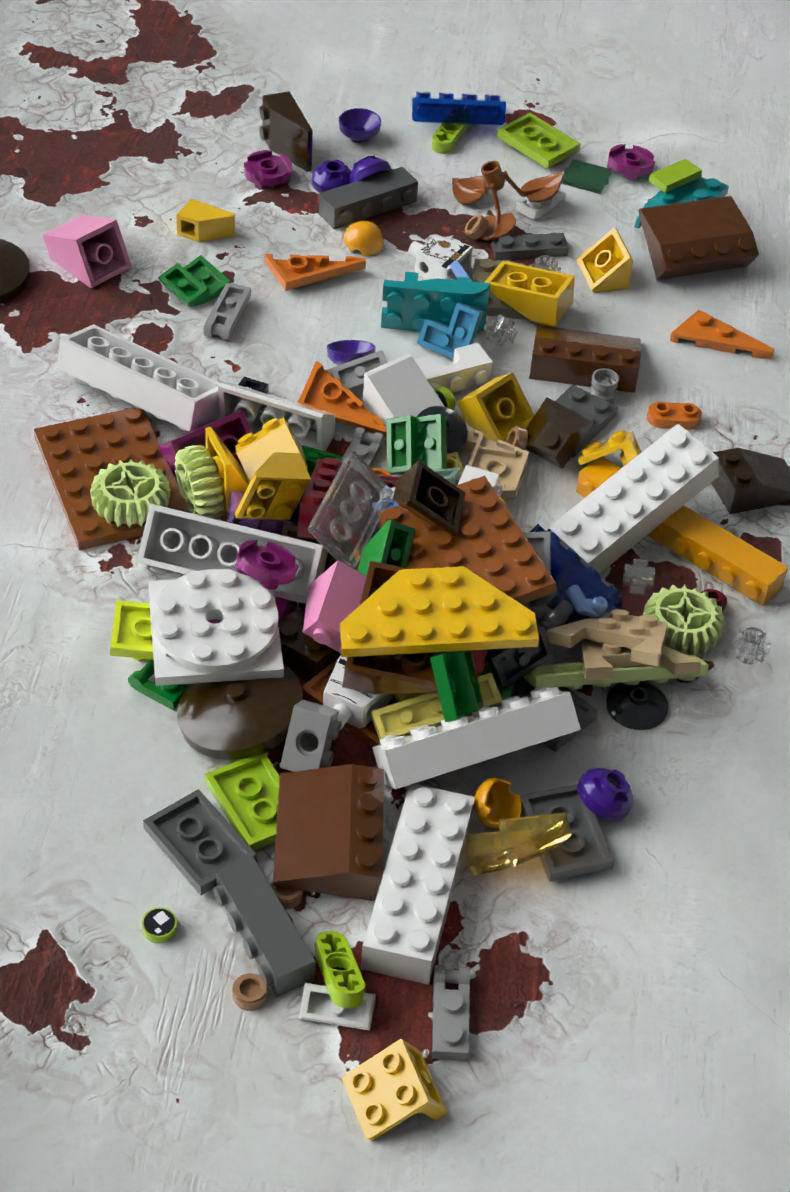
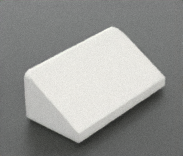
M305 983L299 1019L370 1031L376 994L364 993L363 1003L356 1008H342L333 1003L327 986Z

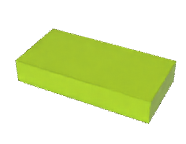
M685 158L651 173L649 182L667 193L700 178L702 170Z

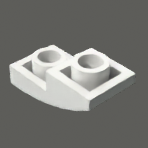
M559 189L554 197L543 202H529L528 198L518 200L515 210L535 220L555 208L566 197V192Z

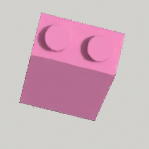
M81 215L42 235L50 259L89 288H93L132 268L117 219Z
M338 560L309 585L307 592L303 633L311 636L316 642L331 647L342 655L340 623L360 606L366 576Z

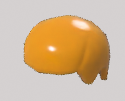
M369 221L355 222L346 229L343 236L344 243L350 252L357 249L363 256L378 253L384 244L379 227Z
M488 778L478 787L474 799V810L483 825L497 829H511L518 823L522 813V799L519 794L510 790L511 782L499 778Z

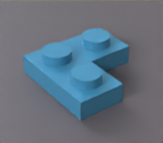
M456 303L449 326L429 318L424 320L417 344L454 359L455 348L473 344L484 312L463 303Z

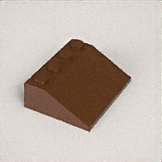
M732 196L641 208L638 210L656 280L746 267L759 255L753 231Z
M537 325L529 379L592 387L593 372L606 368L615 371L619 376L616 391L635 393L640 368L641 339Z
M370 561L360 605L399 570L408 568ZM442 652L347 657L342 688L371 694L438 692L430 658Z
M348 764L280 773L272 886L373 901L382 880L384 769Z

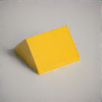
M614 227L576 259L594 293L629 288L633 259L618 230Z

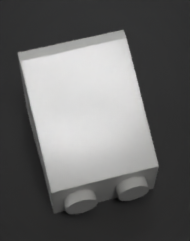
M409 353L364 373V407L373 415H377L385 426L386 419L408 415L417 417L422 410L428 407H445Z

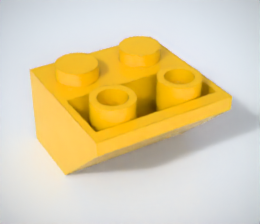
M273 452L254 473L235 512L236 518L290 520L311 480L301 453Z

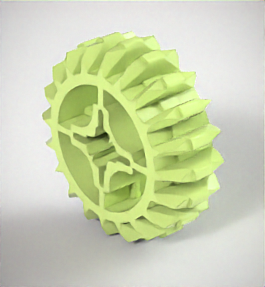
M192 445L179 450L175 457V473L179 491L190 513L219 519L223 515L225 506L222 493L223 487L220 482L221 477H219L217 467L210 452L201 445Z
M132 459L129 463H123L119 460L118 465L108 464L107 469H100L99 474L94 476L93 484H91L90 492L94 510L97 511L99 517H104L107 523L115 521L117 527L121 524H127L129 528L132 524H139L142 527L143 522L147 520L150 504L167 507L169 504L170 488L167 476H164L162 469H156L154 464L146 466L143 460L139 463H134Z
M685 584L679 589L675 585H672L669 590L662 587L660 592L653 593L650 600L645 604L643 615L655 616L657 621L668 623L664 646L683 654L689 653L690 655H696L698 652L705 654L709 648L714 649L717 641L722 636L725 623L722 607L717 606L715 598L708 599V592L699 593L697 587L693 590L687 589Z

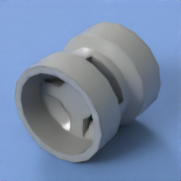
M606 368L593 372L590 393L613 404L616 399V388L619 382L618 374Z

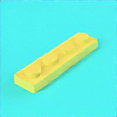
M492 673L479 676L478 681L484 706L489 705L490 708L501 706L502 698ZM438 692L426 693L371 711V718L379 739L394 734L409 736L411 735L410 729L426 724H429V727L440 726V720L444 719ZM468 713V714H465V715H463V716H470V715H472V714H471V713Z

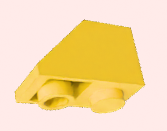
M190 199L176 214L177 235L203 242L233 237L235 235V213Z

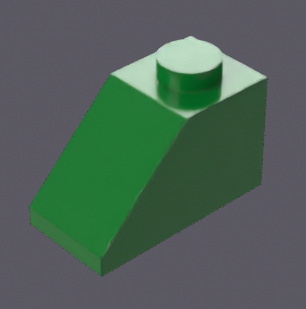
M388 520L363 548L358 572L367 576L370 561L406 568L416 528Z

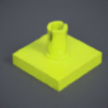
M116 600L110 656L134 658L139 662L140 659H143V662L150 659L154 660L150 603Z

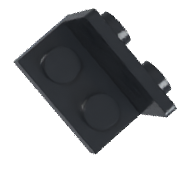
M536 622L539 637L538 647L486 649L488 652L485 659L489 662L497 684L503 689L555 656L544 627Z

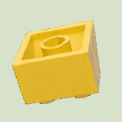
M513 372L490 380L457 401L468 425L474 430L483 432L485 438L494 442L498 439L505 442L509 431L514 426L526 428L534 417V413Z

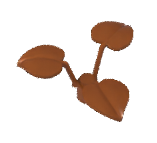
M489 161L481 167L483 176L453 178L452 191L456 200L462 204L476 203L481 200L483 194H488L490 190L492 191L496 216L490 215L485 217L489 222L488 227L479 238L495 240L510 234L516 226V219L512 213L501 215L496 191L504 187L505 180L521 197L527 196L529 202L536 203L554 197L560 189L564 176L563 172L536 178L526 182L520 189L508 176L507 171L502 172L498 161Z

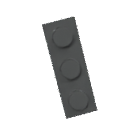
M564 233L504 235L499 237V239L491 240L490 243L495 260L568 256L569 246Z

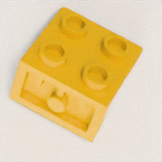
M621 430L610 435V439L604 443L596 440L585 445L578 458V462L582 465L621 449L620 458L623 466H625L642 451L634 432L626 433L625 430Z
M403 1039L393 1043L342 1077L365 1137L371 1141L417 1112L419 1114L424 1113L435 1121L448 1113L421 1051Z

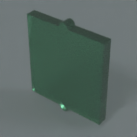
M573 159L569 167L565 168L561 184L601 194L604 186L609 183L612 170Z

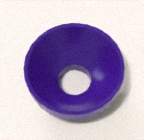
M349 109L339 116L340 131L355 143L369 141L379 133L381 128L380 116L368 109Z
M375 155L367 156L353 164L349 181L350 183L390 171L392 168L389 162L384 159L378 158Z
M327 160L313 171L312 186L316 191L322 193L350 184L349 177L352 170L340 160Z
M341 340L328 344L327 352L329 359L339 366L375 353L376 346L366 341Z
M593 768L586 771L578 780L577 792L580 799L589 810L601 818L611 821L622 820L633 807L634 800L630 785L627 783L624 774L616 769Z

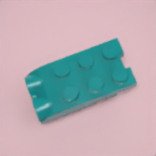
M700 177L667 193L662 190L659 191L643 208L724 197L728 193L729 186L715 178L705 179ZM638 215L634 227L639 229L642 223Z
M405 271L404 281L384 280L382 301H387V307H382L381 328L421 331L424 320L427 318L449 326L456 303H463L484 312L477 333L485 331L490 283L471 282V278L458 277L457 280L436 278L418 281V273Z

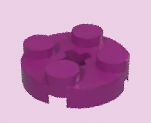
M626 144L616 145L610 149L607 162L609 170L623 174L626 179L631 181H637L639 177L647 176L653 172L655 161H653L654 155L649 150L633 145L632 149L625 148Z
M270 150L257 151L250 154L248 161L244 162V175L250 182L255 183L257 189L264 190L269 186L288 184L291 181L292 162L283 153L277 156L272 155Z
M258 540L246 541L240 546L235 565L237 572L260 581V584L270 590H275L278 588V585L288 584L295 579L299 565H295L296 557L286 548L272 542H267L266 547L257 545Z

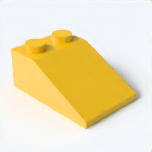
M502 261L484 282L490 283L489 292L530 321L538 322L544 326H556L573 304L574 275Z
M284 417L279 420L277 418L269 420L262 426L263 429L254 435L253 433L244 435L238 440L239 444L235 446L236 454L249 482L254 473L273 452L301 453L305 466L308 468L302 446Z
M212 427L205 428L206 449L214 459L219 477H221L220 482L223 487L222 493L225 506L223 515L220 518L222 521H225L232 490L245 493L250 482L239 462Z

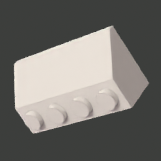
M220 383L218 385L220 418L243 410L253 435L263 429L262 426L269 420L274 418L279 420L283 417L288 421V425L301 445L326 451L335 435L334 414L262 393L248 387L231 383Z

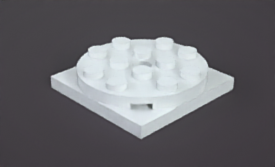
M231 569L191 571L174 580L148 581L155 686L284 677L278 627V610L275 603L274 590L267 589L260 584V581ZM219 619L221 622L214 624L208 622V620Z

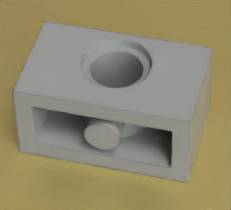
M301 700L294 705L280 768L295 772L331 767L334 752L330 751L332 739H337L341 728V721L337 720L339 710L306 700ZM307 733H312L318 738V746H313L308 742Z

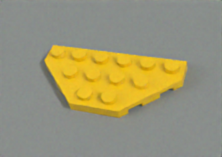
M464 566L399 570L340 623L342 657L538 647L539 642L535 613Z

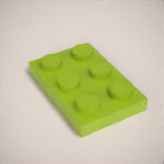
M528 113L510 122L497 131L499 139L547 169L580 151L581 143L532 113Z
M261 753L205 773V783L232 827L252 850L255 851L275 843L279 774L266 754Z

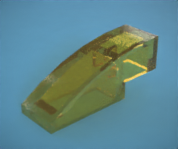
M565 812L499 820V831L466 835V858L472 874L496 872L517 866L555 848L571 837V828L567 814Z

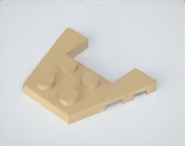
M476 429L473 432L467 430L468 437L463 449L473 450L468 465L499 474V486L502 487L500 498H516L529 462V452L499 439L496 442L484 437L483 432Z
M616 609L605 613L599 618L590 617L546 630V635L550 644L569 648L583 639L632 649L631 661L659 666L662 648L667 636L668 623L657 621L655 616L642 615L638 617L629 615V612L626 610Z
M588 639L580 641L581 661H583L582 669L585 680L612 679L613 667L644 666L647 664L631 661L632 649ZM664 646L659 665H662L673 675L700 674L701 661Z

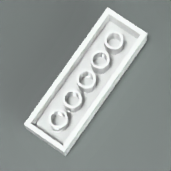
M94 324L60 339L56 368L67 373L69 377L78 378L93 388L110 393L112 397L131 403L133 407L150 412L156 418L171 422L184 431L190 432L220 416L218 393L220 382Z
M675 425L549 526L551 545L591 581L718 478L719 457L681 425Z
M150 504L137 562L182 574L207 569H231L237 572L235 569L240 546L244 542L258 540L257 545L265 547L267 542H272L289 550L296 557L295 565H299L295 579L288 584L278 585V588L274 590L275 597L306 604L309 585L324 573L330 547Z
M549 686L531 691L532 697H510L502 700V706L490 708L489 705H486L478 712L471 713L472 716L469 717L463 716L458 720L449 722L441 719V725L437 727H429V724L412 728L410 729L411 735L409 736L394 734L379 739L380 745L374 746L372 749L378 768L384 769V785L398 789L579 731L581 728L571 693L559 691L558 687L549 689Z
M418 784L409 785L362 945L361 969L429 985L472 821L475 797Z

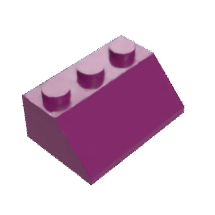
M243 410L229 414L159 445L160 451L168 462L174 477L177 479L175 473L176 454L179 450L192 445H201L206 448L205 428L212 427L243 469L236 454L235 446L239 444L238 440L241 437L252 433Z

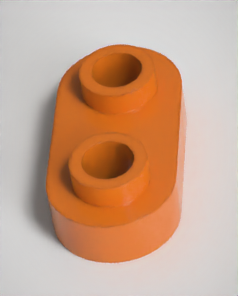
M655 402L649 406L647 421L657 428L672 429L675 425L679 424L684 429L691 430L700 425L702 418L701 409L692 403Z

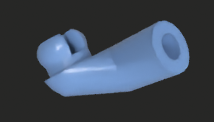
M573 585L566 590L567 597L579 615L599 618L606 613L608 602L605 598L599 596V598L586 599L578 585Z

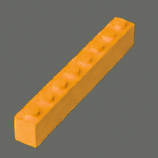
M604 457L593 460L579 472L576 493L584 498L587 497L622 468ZM685 505L647 535L762 606L783 588L788 570L786 565Z

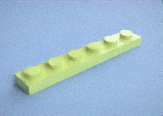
M688 655L701 661L700 674L673 675L662 665L613 667V678L600 680L584 679L583 662L551 664L537 667L525 675L524 679L535 689L549 686V689L563 686L569 689H580L583 685L590 684L598 687H609L611 683L618 682L627 685H637L640 681L645 680L665 683L668 679L673 678L693 681L696 677L708 676L709 664L696 655Z

